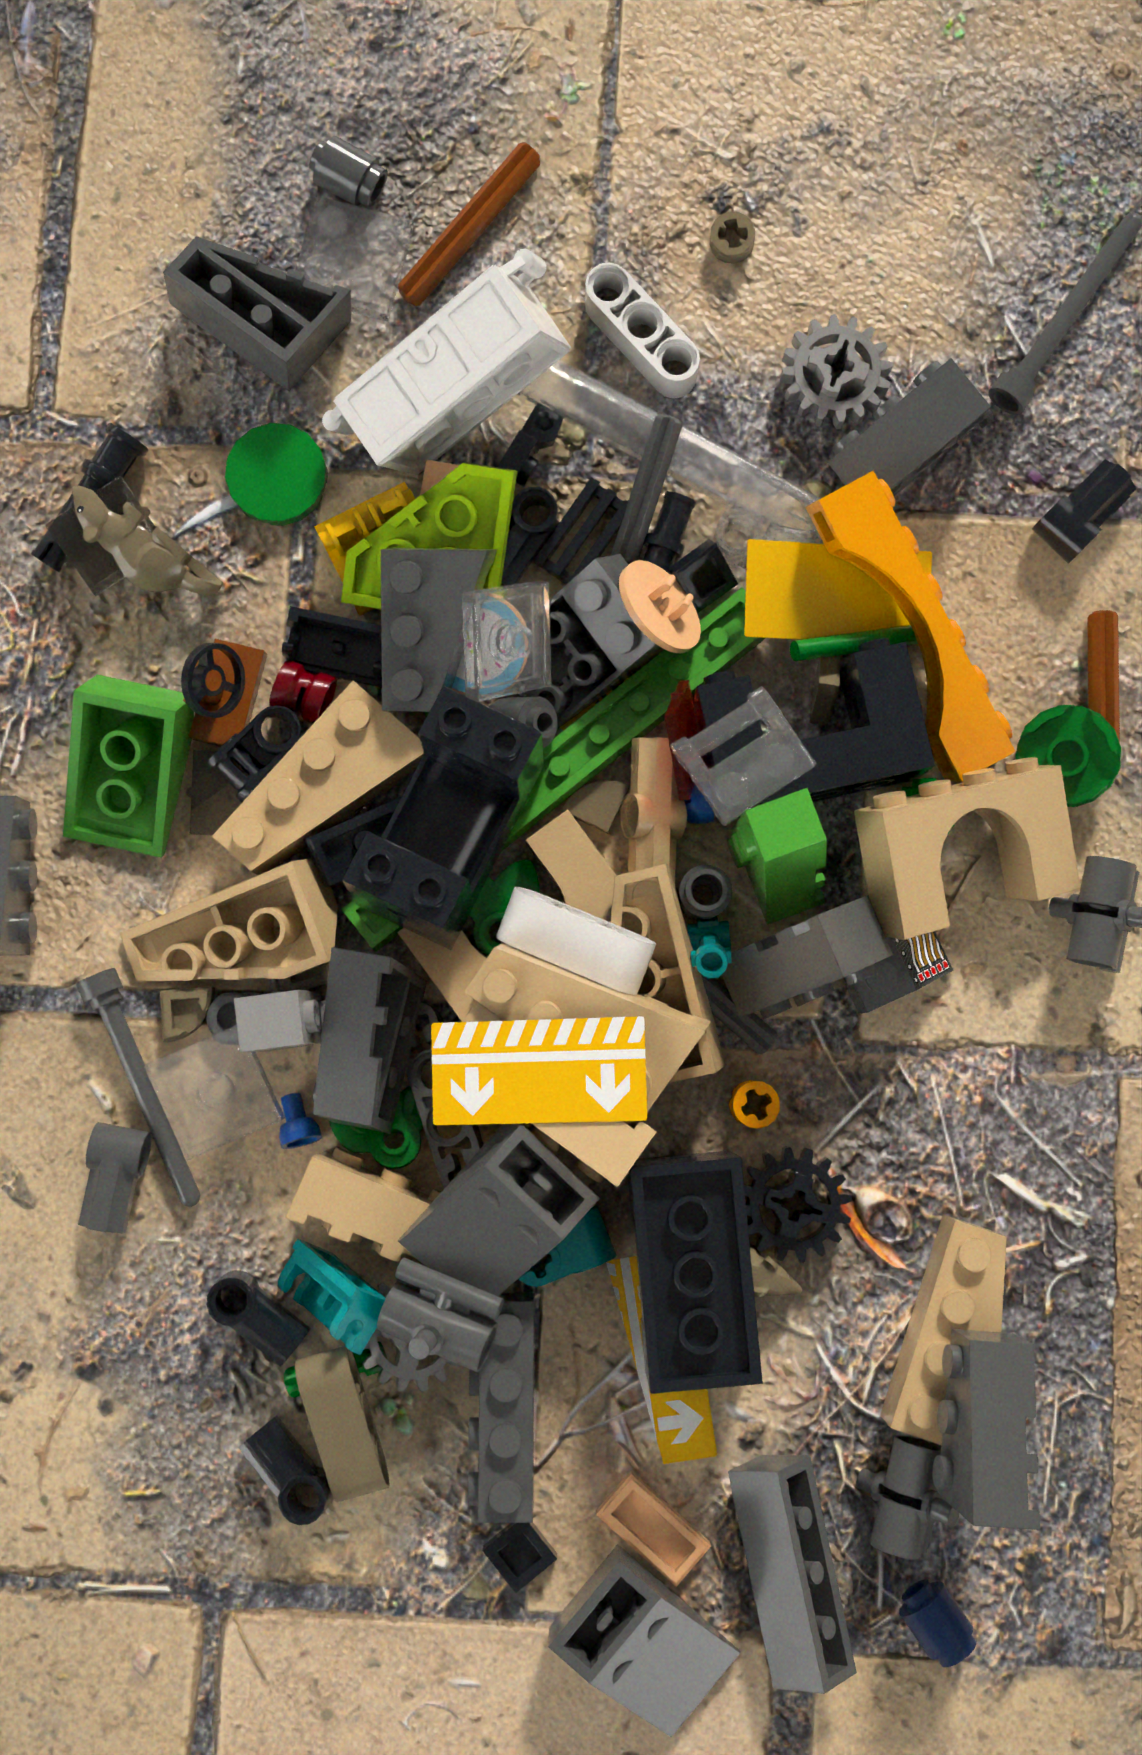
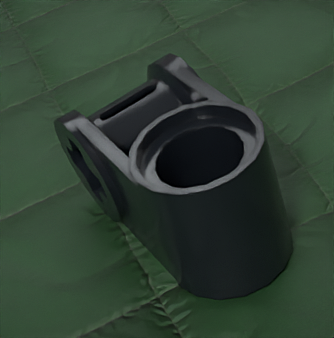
M275 705L265 708L239 734L235 733L204 764V767L208 771L215 769L238 791L236 798L243 802L298 741L301 732L299 719L287 707ZM273 717L284 720L290 728L289 740L280 745L271 744L266 741L261 731L264 721ZM230 759H233L249 776H245Z

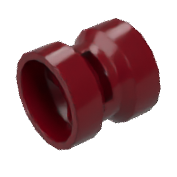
M288 659L277 674L270 694L269 706L287 707L300 713L304 721L314 724L332 704L337 687V678L322 672L313 675L306 672L302 664Z

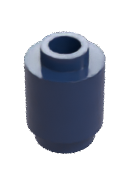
M923 1579L914 1583L903 1593L902 1600L904 1603L899 1610V1614L930 1659L938 1660L942 1667L947 1668L958 1664L972 1653L977 1645V1641L972 1635L973 1626L943 1582L936 1581L930 1583L927 1579Z

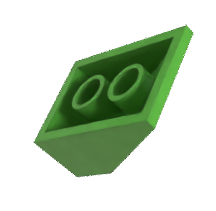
M98 674L74 690L63 837L160 858L165 855L192 741L189 734L194 719V711L183 701L184 696L182 692Z

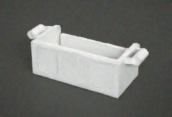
M520 249L515 253L514 258L503 266L492 265L338 394L334 400L336 407L333 410H328L323 415L322 423L327 430L344 435H351L355 432L378 466L413 475L421 473L425 469L426 460H437L570 352L571 346L528 286L534 279H538L545 274V261L528 249ZM519 270L523 272L518 277L514 276V274Z

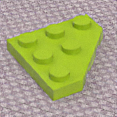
M468 462L460 464L436 485L417 497L377 530L347 551L341 603L381 609V549L390 548L498 549L493 565L490 566L482 592L499 598L517 471Z

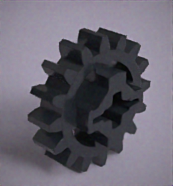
M783 1146L781 1159L777 1161L768 1152L763 1153V1162L766 1167L760 1171L749 1165L746 1170L754 1180L751 1185L744 1184L745 1196L748 1197L746 1212L747 1216L751 1218L747 1222L749 1235L757 1232L761 1234L757 1240L756 1247L763 1252L771 1244L775 1245V1258L782 1262L787 1256L788 1250H793L794 1256L799 1263L805 1262L806 1249L812 1248L821 1257L826 1255L822 1242L828 1237L830 1240L839 1243L842 1238L834 1230L836 1224H847L851 1221L849 1216L840 1212V1205L852 1201L850 1194L838 1192L837 1187L846 1180L844 1174L836 1173L829 1176L827 1172L832 1161L827 1157H823L816 1164H813V1150L804 1147L799 1158H794L791 1147ZM792 1169L789 1171L786 1181L775 1187L765 1185L778 1172ZM813 1174L823 1184L828 1203L817 1200L812 1191ZM795 1190H799V1198L810 1207L815 1208V1211L808 1209L803 1211L795 1210L792 1217H788L789 1211L771 1198H792ZM759 1204L771 1208L776 1217L775 1233H772L764 1224L760 1215ZM813 1221L822 1223L810 1235L798 1238L801 1228Z

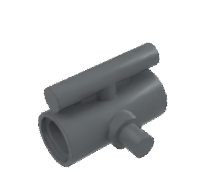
M1087 856L1079 894H1072L1069 898L1053 897L1049 904L1050 915L1052 917L1066 918L1067 922L1073 925L1067 960L1099 967L1100 970L1120 973L1128 932H1131L1134 927L1142 928V907H1137V904L1134 902L1140 873L1136 871L1137 866L1135 864L1109 857Z
M403 1257L397 1267L395 1278L421 1289L418 1290L399 1281L396 1282L389 1291L381 1308L377 1329L409 1343V1353L416 1359H424L429 1355L435 1354L475 1372H479L493 1347L498 1331V1323L475 1314L471 1310L496 1320L503 1307L504 1299Z
M897 1435L894 1437L887 1471L882 1470L879 1473H875L864 1468L859 1472L856 1481L857 1488L870 1493L873 1501L879 1503L870 1539V1545L874 1548L897 1557L917 1560L920 1559L921 1553H927L933 1523L939 1521L951 1527L956 1524L959 1512L938 1494V1490L933 1483V1463L935 1457L941 1455L942 1445Z

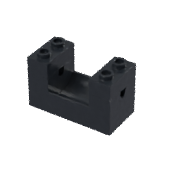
M889 638L864 642L858 645L859 652L853 653L840 671V681L851 724L850 730L770 747L765 746L750 675L736 678L734 671H724L704 677V685H699L696 688L691 702V710L707 781L710 784L716 822L721 823L739 819L747 809L808 788L811 799L815 803L913 782V779H919L931 770L935 764L906 642L890 645Z
M443 686L418 733L424 755L381 837L367 831L342 881L358 906L452 950L544 767L541 731Z
M719 1151L637 1159L628 1172L631 1214L634 1219L642 1318L640 1319L644 1364L650 1393L763 1384L741 1157L732 1151Z

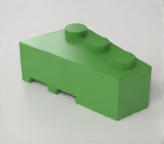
M808 788L745 810L732 827V838L727 839V843L736 867L741 868L745 866L766 924L777 922L825 904V897L820 890V887L825 886V877L822 872L816 874V870L826 867L827 838Z

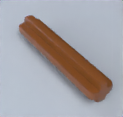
M1099 610L1092 612L1087 618L1088 709L1100 713L1115 729L1120 742L1118 614L1115 611Z

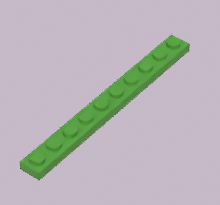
M742 587L700 620V639L692 649L685 653H673L664 649L557 735L548 746L543 748L544 767L502 851L632 747V738H643L694 696L697 686L704 685V677L726 671L766 639L746 637L744 635L746 591ZM354 899L341 909L375 952L399 935L397 932L403 929V927L358 906Z

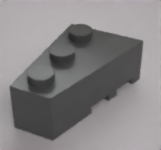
M197 236L163 272L170 305L288 391L294 387L351 322V289L336 284L333 289L306 280L304 273L290 268L287 273L260 264L258 257Z
M381 549L382 711L430 712L442 687L445 686L452 689L466 646L465 642L481 599L480 596L498 549Z
M16 795L0 796V956L30 955V943H35L37 938L36 915L34 912H30V891H35L37 886V867L35 862L30 860V840H35L37 836V816L35 810L30 809V802Z
M335 947L331 948L317 1081L313 1090V1115L334 1123L388 1134L391 1133L406 1065L410 1055L411 1042L418 1022L420 1002L423 1001L427 984L425 979L393 958Z

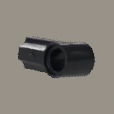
M1104 459L1068 497L1064 495L1035 524L1032 530L1069 564L1102 530L1100 526L1137 489L1132 482L1131 475L1120 464H1114Z
M528 487L521 490L513 500L501 587L513 592L536 555L560 523L557 503L554 496L546 489ZM533 505L544 506L550 511L548 519L538 526H531L522 520L524 511Z
M234 1270L225 1273L211 1287L207 1295V1309L210 1316L216 1322L224 1326H230L280 1367L291 1356L311 1329L260 1288L257 1280L245 1271ZM228 1285H236L242 1288L247 1296V1306L240 1310L227 1308L221 1299L222 1288Z
M278 1415L238 1447L278 1498L279 1509L283 1517L290 1523L308 1525L316 1521L333 1502L334 1498L324 1468L316 1466ZM298 1483H307L316 1489L319 1498L316 1507L305 1506L298 1500L296 1496Z

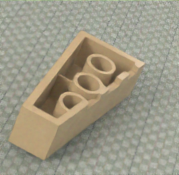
M505 943L493 948L464 991L504 1021L643 1016L645 1019L647 1113L711 1023V1021L694 1014L691 1016L671 1008L668 1004L651 997L646 998L638 994L630 995L616 991Z
M476 1002L462 1022L504 1020L479 1002ZM644 1121L531 1123L534 1125L531 1133L543 1144L555 1152L560 1146L564 1147L578 1158L574 1164L578 1169L598 1183H601L606 1178L617 1187L656 1134V1131Z
M336 1147L333 1154L324 1151L311 1157L285 1218L304 1225L309 1215L324 1221L322 1227L332 1237L348 1243L349 1241L362 1243L363 1238H366L373 1242L371 1248L378 1252L380 1256L398 1263L403 1257L418 1261L398 1240L442 1192L441 1190L432 1188L430 1195H426L410 1188L413 1182L412 1178L385 1167L381 1175L362 1167L365 1158L340 1147Z
M944 1214L942 1215L880 1414L890 1428L942 1445L943 1434L940 1433L938 1428L937 1412L940 1401L946 1400L947 1378L944 1376L942 1369L943 1350L947 1344H950L952 1329L1001 1332L1006 1236Z

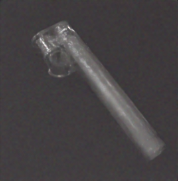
M562 360L557 361L517 394L520 397H527V401L535 405L537 402L564 417L563 420L640 461L642 460L655 417L658 414H662ZM684 425L682 426L667 475L726 506L718 522L713 542L717 544L730 568L746 570L747 547L741 549L733 548L724 539V534L732 530L743 532L748 539L822 544L823 541L805 508L821 499L820 497Z

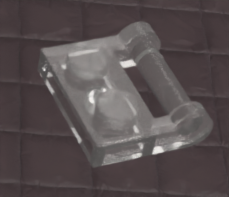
M762 686L747 695L748 701L692 738L687 739L683 736L670 745L677 760L688 772L723 826H726L741 816L745 810L755 807L816 766V763L772 697ZM761 719L769 729L768 732L711 769H708L701 759L703 755L757 720Z

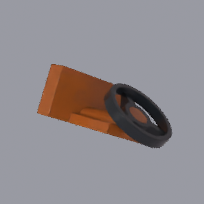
M214 639V643H204L196 647L189 654L182 669L181 688L184 696L183 701L195 712L189 734L192 740L222 747L235 733L239 734L250 723L267 658V653L264 650Z

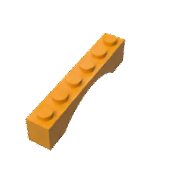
M873 470L805 508L828 553L853 564L873 578L894 599L911 625L922 653L927 679V714L925 725L932 755L944 780L962 782L963 773L986 769L1016 752L1010 741V738L1013 736L1012 729L1005 716L1001 712L994 710L986 694L989 692L988 681L981 669L971 664L963 648L966 646L963 631L956 621L948 619L940 603L943 599L941 588L932 574L925 573L916 555L919 553V546L915 536L908 527L901 526L893 510L895 498L890 487L883 479L878 480Z

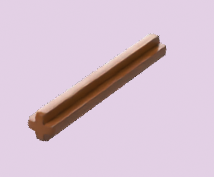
M522 142L514 148L398 284L399 293L408 303L417 307L424 302L540 166V155L530 145Z

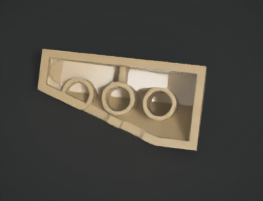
M312 859L296 860L120 932V936L136 981L240 980L244 978L286 979L330 962L331 948L335 947L338 905L331 886L324 887Z
M668 864L614 876L611 923L640 934L656 943L637 994L666 1003L669 1007L691 1016L694 1014L711 1021L669 1083L716 1073L725 1063L701 974L696 966L692 967L691 951L694 950Z

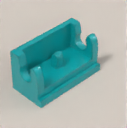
M297 1239L292 1247L295 1251L279 1276L278 1288L286 1293L292 1287L294 1279L298 1275L305 1273L303 1281L296 1289L293 1300L304 1306L330 1330L331 1336L345 1343L347 1349L361 1355L377 1328L379 1314L386 1298L332 1252Z

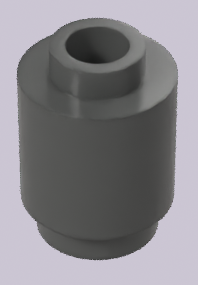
M337 136L331 137L327 143L320 141L315 147L309 162V169L314 171L313 182L355 206L364 204L372 207L379 199L387 181L388 171L379 166V159Z
M503 697L488 706L541 731L543 748L548 746L555 737L557 731L556 712L552 704L545 698Z
M699 865L689 870L677 889L681 910L694 920H709L720 915L727 908L732 898V885L725 872L712 865ZM698 886L709 888L712 893L711 902L705 905L697 903L693 898L694 889Z

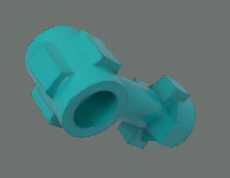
M718 917L709 920H697V924L687 925L694 950L691 951L692 967L696 966L699 973L707 977V979L719 978L727 969L728 963H732L729 921L718 922Z

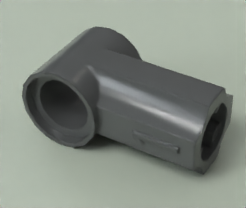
M101 1122L96 1123L87 1146L86 1167L90 1169L78 1225L105 1233L122 1234L126 1232L137 1179L142 1177L150 1155L152 1142L150 1132Z

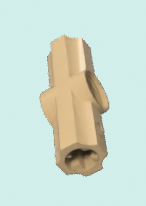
M632 738L630 793L623 800L620 815L622 832L625 838L629 839L628 873L668 864L675 887L676 841L683 836L687 821L685 801L682 796L678 795L679 740L673 738Z

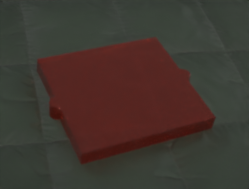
M681 680L678 682L675 692L671 693V702L664 717L679 800H689L694 786H697V777L703 760L690 681Z

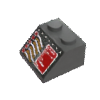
M935 931L906 940L886 937L893 955L875 963L878 974L849 986L845 977L843 978L859 1014L873 1011L954 971Z

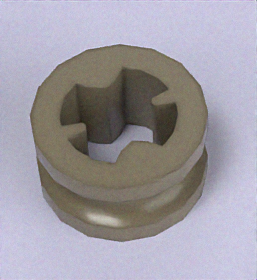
M727 212L715 219L711 227L710 247L717 259L725 263L735 264L744 261L750 256L755 240L753 222L740 212ZM735 228L737 236H745L746 241L740 238L739 247L729 248L728 241L724 239L719 240V235L725 237L726 229Z

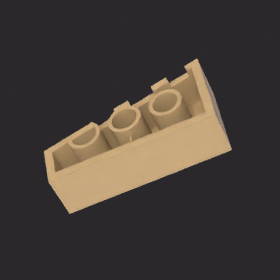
M352 680L212 837L256 875L272 870L306 847L303 839L343 822L356 813L355 811L379 794H384L397 785L398 781L416 770L424 755L420 738L389 711H382V705Z

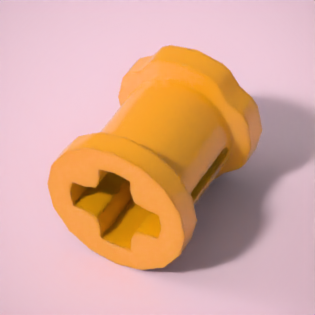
M748 1080L739 1083L733 1088L728 1106L731 1115L737 1122L749 1128L760 1129L769 1126L775 1121L780 1111V1100L772 1086L765 1082ZM749 1090L754 1095H765L766 1102L760 1106L763 1114L758 1118L753 1113H743L741 1109L747 1103L745 1093Z

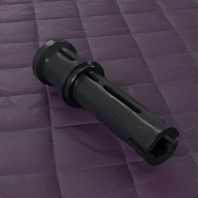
M109 423L105 430L108 435L91 460L85 459L81 466L83 468L81 472L84 476L77 485L93 490L103 502L106 501L110 493L116 495L118 491L123 490L125 487L122 482L123 478L137 457L145 456L148 452V448L112 423ZM73 493L35 550H32L30 553L57 572L61 571V567L83 535V531H78L83 529L79 527L77 516H75Z

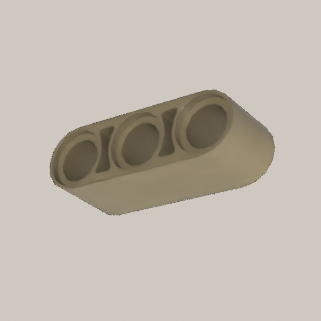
M343 1346L296 1359L295 1373L300 1396L335 1502H341L389 1488L390 1483L386 1459L353 1352Z

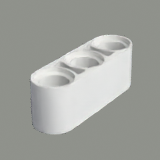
M610 262L594 267L587 275L585 283V308L590 319L663 396L680 398L690 393L695 386L700 362L699 351L695 344L625 269L618 264ZM610 288L617 291L620 296L614 301H603L595 294L601 289ZM643 324L649 326L654 333L648 338H638L632 335L629 329L635 325ZM676 360L685 364L688 371L682 375H672L665 371L663 365L669 361Z
M514 887L496 935L498 940L606 987L630 995H637L656 946L654 941L640 934L522 887Z

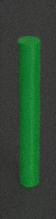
M911 625L795 640L790 644V655L793 661L797 662L859 652L858 645L880 638H889L890 645L906 642L907 646L917 645L918 642Z

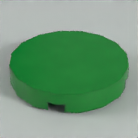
M268 423L250 429L235 442L227 457L225 480L230 496L243 513L254 520L257 519L260 522L276 526L295 523L303 520L313 512L323 498L322 494L327 483L328 470L322 451L308 433L290 424Z
M1058 705L1040 712L1025 726L1017 744L1016 760L1037 757L1039 765H1061L1067 807H1079L1096 801L1112 787L1121 769L1122 747L1115 729L1100 713L1083 706Z

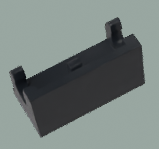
M290 606L287 618L288 626H290L288 643L283 642L282 655L286 660L289 659L302 664L306 672L315 674L322 672L338 679L353 680L357 683L382 688L381 625Z

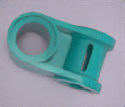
M598 1206L592 1207L570 1233L549 1252L551 1257L545 1260V1270L536 1272L532 1266L518 1279L526 1285L534 1287L543 1286L568 1275L590 1270L614 1259L617 1254Z

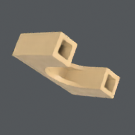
M1037 757L1017 759L1005 763L1007 770L1005 772L995 774L993 768L966 772L962 774V783L951 785L950 780L931 781L918 785L919 794L906 797L905 791L884 793L873 797V806L854 810L869 900L885 937L906 940L950 927L940 867L941 852L945 838L952 826L962 816L971 811L979 814L989 824L995 835L1006 898L1040 901L1081 889L1061 765H1039Z
M567 809L527 838L526 845L557 886L565 904L611 922L614 876L616 874ZM406 928L398 931L397 933L459 1019L463 1021L477 1002L464 991L487 958L473 947L462 930L452 950Z

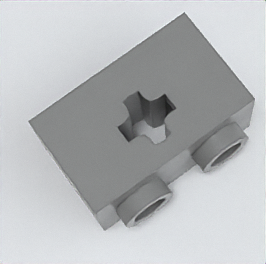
M291 990L234 998L240 1052H262L321 1044L325 1001L321 999V992Z

